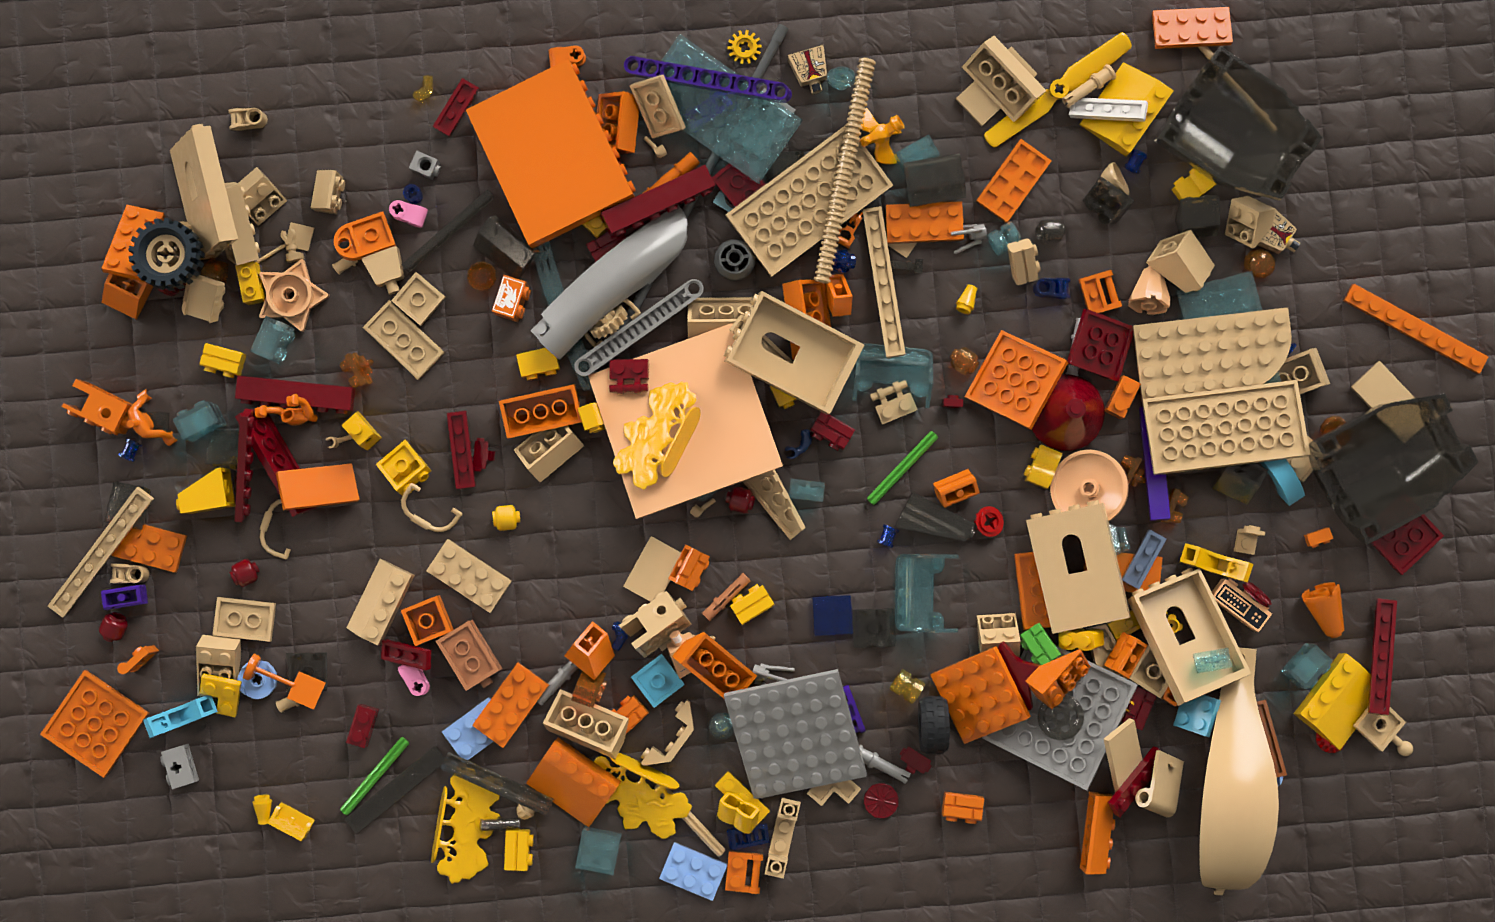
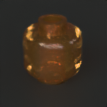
M962 347L959 350L956 348L950 355L952 359L951 367L963 375L972 374L979 365L978 355L967 347Z

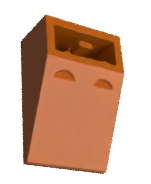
M1079 649L1039 666L1026 680V683L1036 698L1053 709L1062 702L1063 697L1069 691L1074 689L1078 680L1088 673L1091 666L1083 652Z

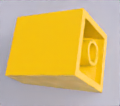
M216 468L180 492L178 499H176V506L180 513L194 514L235 507L230 469Z

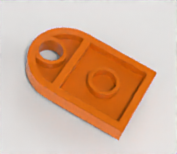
M383 211L341 226L334 236V246L337 253L349 261L361 260L363 257L396 246ZM348 241L349 246L342 249L339 247L341 242Z

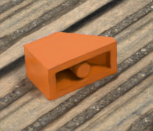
M834 274L829 278L831 282L825 283L828 306L832 317L851 315L853 296L844 274Z

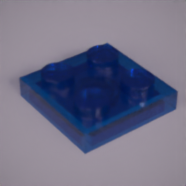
M851 595L812 597L815 636L853 634Z

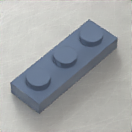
M1149 529L1126 569L1122 581L1136 589H1140L1166 538Z

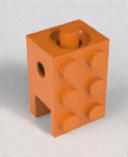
M75 379L72 386L88 393L89 396L82 409L63 403L62 407L67 409L66 413L76 418H82L84 422L92 426H102L101 430L111 435L126 434L127 430L131 429L127 426V421L129 420L127 411L133 405L132 403L89 382Z

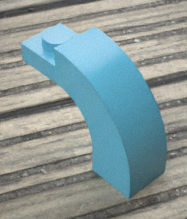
M1286 459L1259 462L1272 478L1278 495L1289 506L1305 496L1300 480Z
M206 695L176 708L148 717L143 721L151 738L218 711L212 696Z

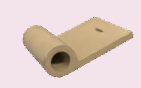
M1156 750L1151 787L1142 788L1137 792L1135 797L1137 805L1166 818L1173 816L1177 809L1184 761Z

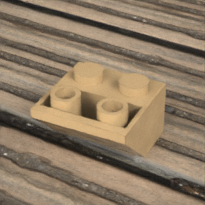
M258 167L238 183L240 186H243L246 193L244 202L250 209L251 216L249 217L258 226L287 202L286 198Z
M317 170L311 203L312 210L337 215L338 210L341 209L342 199H340L341 191H344L345 180L337 171Z
M1250 196L1232 199L1225 235L1251 248H1255L1272 228L1276 209Z
M1015 613L977 615L980 653L995 646L998 648L1000 643L1004 641L1013 653L1020 657L1021 641Z

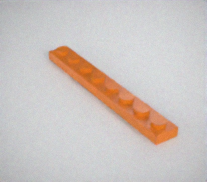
M1356 284L1351 285L1343 300L1476 374H1480L1488 359L1487 355Z

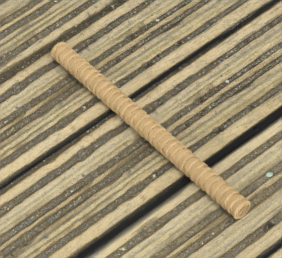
M860 58V64L857 67L859 68L856 72L858 76L855 77L857 81L854 82V94L851 96L853 100L850 101L852 105L849 106L848 123L845 125L847 129L844 130L846 134L843 135V147L840 149L842 153L839 154L841 159H838L837 176L834 178L836 182L833 183L835 188L832 189V200L829 202L831 204L828 207L830 212H827L829 217L826 218V221L828 222L825 224L826 229L823 231L825 235L822 236L824 241L821 242L823 246L820 247V259L817 261L819 265H816L818 270L815 271L817 275L814 277V280L820 283L828 284L831 282L829 278L832 277L833 259L836 258L834 254L837 253V250L835 249L838 247V236L841 234L839 230L842 229L840 225L843 224L844 207L847 205L845 201L848 200V197L846 196L849 194V183L852 181L850 177L853 176L851 171H854L855 154L858 152L856 148L859 147L857 142L860 141V138L858 137L861 136L860 130L863 128L861 126L864 123L862 118H865L863 113L866 112V101L869 99L867 95L870 94L868 89L871 88L869 84L872 83V71L875 69L873 66L876 64L874 60L869 58Z

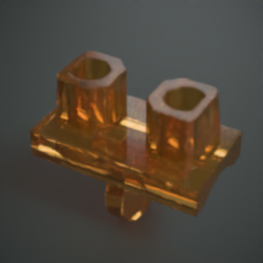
M357 352L345 355L346 359L340 363V367L345 373L350 370L354 372L355 376L349 379L352 388L373 383L369 374L373 372L370 366L374 361L372 359L366 360L364 355L359 357Z
M1124 455L1120 464L1128 468L1126 473L1128 484L1132 478L1134 480L1131 486L1136 488L1139 482L1144 484L1146 479L1142 476L1145 471L1140 468L1138 473L1135 474L1142 459Z
M1171 489L1168 498L1170 520H1161V522L1181 523L1183 514L1174 511L1176 504L1185 507L1189 498L1185 494L1180 493L1181 490Z

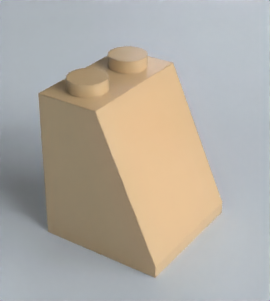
M1191 230L1160 240L1146 262L1151 268L1185 293L1200 290L1215 266Z

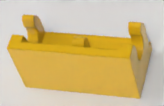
M281 802L275 808L267 824L299 841H303L306 839L315 820Z

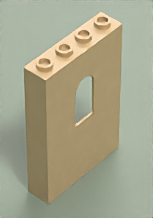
M197 124L193 125L170 150L186 219L188 225H191V230H194V233L199 237L198 241L203 244L204 248L200 250L205 253V258H200V260L216 258L233 244L238 237L211 126Z
M763 291L759 292L758 295L755 293L750 301L752 305L750 311H746L741 319L744 322L741 329L737 328L733 335L735 341L732 347L728 346L724 353L726 357L724 362L826 415L830 414L864 344ZM766 333H775L800 346L792 364L766 351L762 347L761 340Z
M1098 500L1087 502L1088 506L1080 508L1079 504L1069 506L1068 511L1061 512V509L1049 511L1050 515L1042 516V513L1030 515L1031 519L1026 520L1052 634L1130 617L1104 503L1099 504ZM1073 534L1079 537L1087 571L1073 574L1068 573L1062 548V541L1065 536Z
M1192 568L1181 572L1182 575L1179 577L1172 575L1166 578V582L1162 584L1159 581L1148 586V590L1138 589L1132 592L1133 596L1128 599V603L1178 706L1251 674L1200 568L1194 571ZM1178 607L1182 610L1193 632L1194 640L1179 645L1166 618L1168 608Z

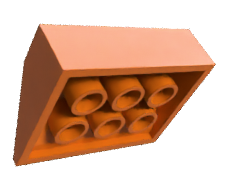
M558 737L526 784L581 823L590 827L621 781Z

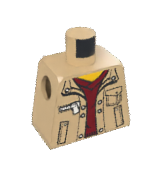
M823 45L788 55V62L800 86L809 85L812 94L823 91L820 81L827 79Z
M1275 210L1272 228L1257 245L1279 254L1285 247L1295 252L1300 242L1292 238L1297 230L1296 227Z

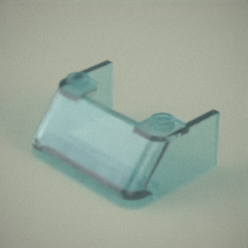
M862 343L864 347L854 368L853 401H856L857 390L866 391L870 389L872 382L892 384L896 381L899 383L906 380L908 386H910L911 393L917 397L924 396L925 408H929L933 388V354L930 351L904 347L906 356L886 358L884 345Z
M900 554L897 557L895 572V625L898 630L930 633L958 632V628H944L942 614L933 612L934 573H941L943 571L945 558H959V555Z

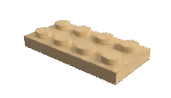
M449 539L446 540L427 569L428 573L489 613L493 611L512 580Z

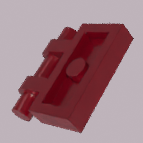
M648 359L610 360V380H617V385H609L610 392H617V394L634 392L635 394H640L641 392L649 391L648 384H641V379H649ZM624 380H634V384H624Z

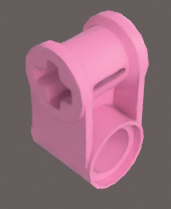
M400 200L393 201L389 206V211L394 219L414 227H423L428 209ZM399 207H401L403 212H399L397 214L395 212V209H399Z
M406 665L398 667L401 677L413 695L420 696L428 693L430 684L422 669ZM422 683L423 687L421 690H417L418 684Z

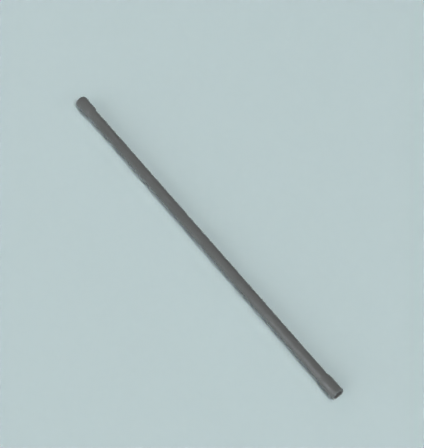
M779 24L776 28L771 42L752 76L753 78L762 79L779 45H781L789 30L786 26ZM741 96L705 165L710 175L750 102V97ZM699 196L695 198L694 202L688 205L684 204L682 207L687 218ZM653 282L638 290L633 300L634 305L638 309H640ZM631 307L627 311V319L623 321L624 324L618 330L632 321L630 316L635 312Z

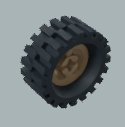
M159 218L154 219L155 224L149 221L144 224L146 229L138 228L136 232L139 233V236L137 238L132 236L131 239L135 243L134 247L129 246L128 249L129 252L133 253V256H128L129 262L134 264L131 266L133 271L138 273L137 276L140 279L161 290L165 288L169 291H175L174 287L178 289L185 288L183 283L190 285L194 282L191 277L193 275L198 277L200 274L196 271L197 268H203L204 265L200 261V258H205V253L200 250L204 247L198 241L199 237L182 223L176 220L172 221L169 218H164V221ZM176 244L180 249V255L178 251L174 249V246ZM157 252H159L162 255H169V253H171L173 255L180 257L179 259L175 256H167V258H165L164 256L157 255ZM157 258L163 263L161 267L157 263Z

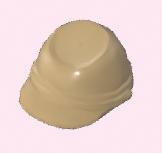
M1115 162L1110 163L1101 175V183L1111 192H1123L1128 196L1129 188L1121 170Z

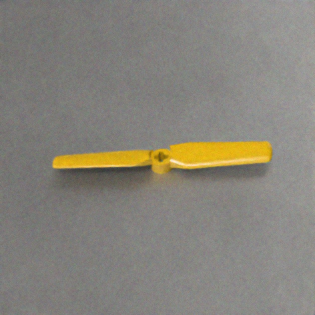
M1123 32L1070 66L1063 77L1053 81L1049 89H1046V92L1015 122L1008 116L1004 117L984 134L985 140L992 147H997L1048 113L1056 100H1061L1068 92L1075 90L1088 81L1093 73L1101 71L1106 64L1111 65L1130 50L1132 44L1128 36ZM1055 85L1063 87L1062 94L1060 92L1055 93Z

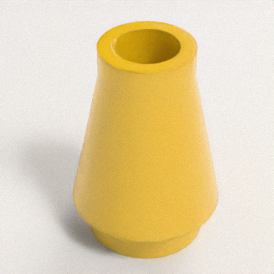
M970 284L966 286V289L956 302L957 311L963 314H970L974 310L977 287Z
M257 795L252 803L258 824L264 825L270 819L272 800L270 795Z

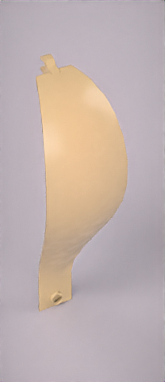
M1240 647L1239 649L1251 674L1221 687L1219 698L1221 703L1216 715L1206 769L1200 825L1201 881L1204 887L1216 888L1214 895L1222 896L1225 890L1247 889L1259 880L1267 867L1273 850L1279 811L1278 784L1274 762L1259 715L1254 692L1257 649Z

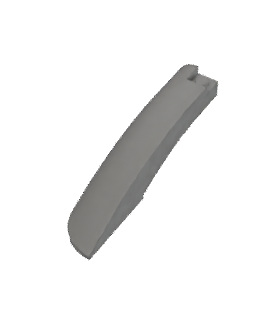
M678 205V209L671 213L665 212L660 218L649 222L616 245L581 274L541 314L543 318L531 332L555 357L560 360L600 319L633 293L647 284L650 285L680 254L688 237L686 235L687 217Z

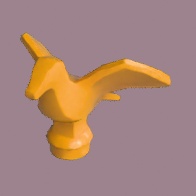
M866 108V112L863 113L865 118H862L864 123L861 126L863 131L870 134L860 139V145L865 147L875 143L874 154L876 161L882 164H896L897 161L889 145V139L892 135L901 134V130L905 128L902 120L896 115L890 118L889 123L878 124Z

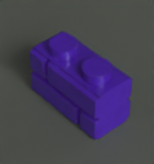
M145 585L101 591L104 610L148 604Z

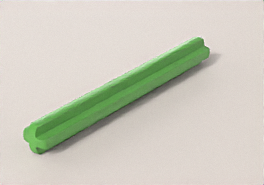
M930 431L867 497V500L872 505H875L938 439V436L933 431Z
M401 737L340 808L342 813L349 815L409 745L408 740Z

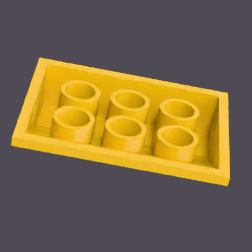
M1123 62L1116 72V79L1110 80L1098 98L1147 101L1148 109L1145 122L1083 119L1079 125L1127 157L1174 90L1158 79Z
M1339 653L1293 714L1340 750L1355 731L1353 725L1368 708L1371 674L1347 653Z

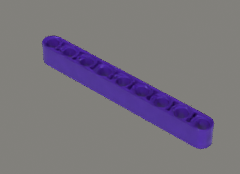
M635 56L628 57L624 62L625 70L634 77L649 79L664 75L667 83L778 103H786L792 97L791 89L782 82ZM638 62L637 69L632 71L631 66ZM656 66V71L650 74V68ZM674 69V75L672 77H668V71ZM689 72H692V79L686 81V75ZM711 75V81L708 84H704V78ZM725 79H730L729 85L722 87V82ZM748 82V88L741 91V84ZM766 85V92L759 94L760 87ZM780 89L786 90L783 97L777 96Z

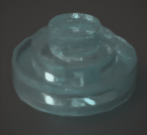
M836 67L827 73V83L838 90H844L855 82L854 71L847 67Z

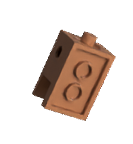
M473 620L467 621L436 640V643L466 691L479 683L483 688L493 683L490 676L503 669Z

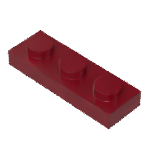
M462 78L435 121L433 128L450 137L479 91V87Z
M389 639L382 640L381 659L422 670L431 669V650Z

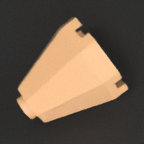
M1150 266L1144 268L1129 298L1128 306L1137 313H1142V310L1147 311L1148 315L1166 313L1167 308L1170 307V296L1165 277Z

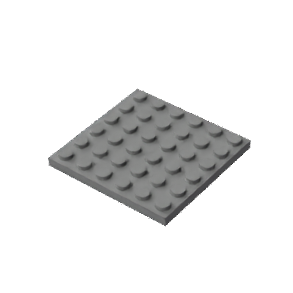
M1056 646L1062 654V656L1071 653L1065 649ZM1024 649L1020 658L1023 661L1033 663L1031 660L1032 653L1030 650L1025 651ZM1088 661L1091 666L1088 673L1078 680L1074 689L1063 697L1062 702L1058 706H1055L1053 709L1049 708L1036 698L1031 691L1033 708L1028 710L1031 715L1030 718L983 736L982 739L1088 791L1106 754L1104 738L1118 728L1138 684Z
M838 669L724 693L728 713L755 799L867 776Z

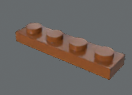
M1266 700L1257 701L1259 715L1274 762L1276 778L1287 776Z

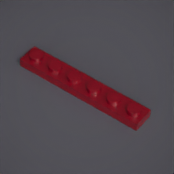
M246 408L240 415L235 503L236 522H243L251 511L248 499H250L252 493L249 481H251L253 471L250 470V464H252L254 457L253 452H251V446H253L255 439L254 435H252L255 417H253V410Z
M1376 599L1368 714L1388 716L1390 711L1397 613L1396 600Z

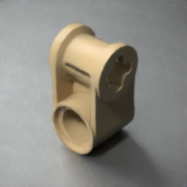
M234 108L228 110L229 114H231L230 130L243 131L246 129L263 128L267 124L266 114L257 108ZM260 114V119L257 122H253L254 116Z
M111 564L113 568L110 583H143L149 579L150 573L145 566ZM137 570H140L141 577L139 579L135 577V572Z

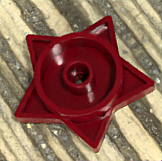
M1002 641L998 650L1027 709L1031 710L1033 708L1032 694L1026 680L1041 665L1023 661Z

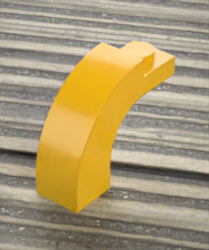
M1186 543L1180 558V562L1192 567L1247 583L1253 567L1252 563L1220 555Z

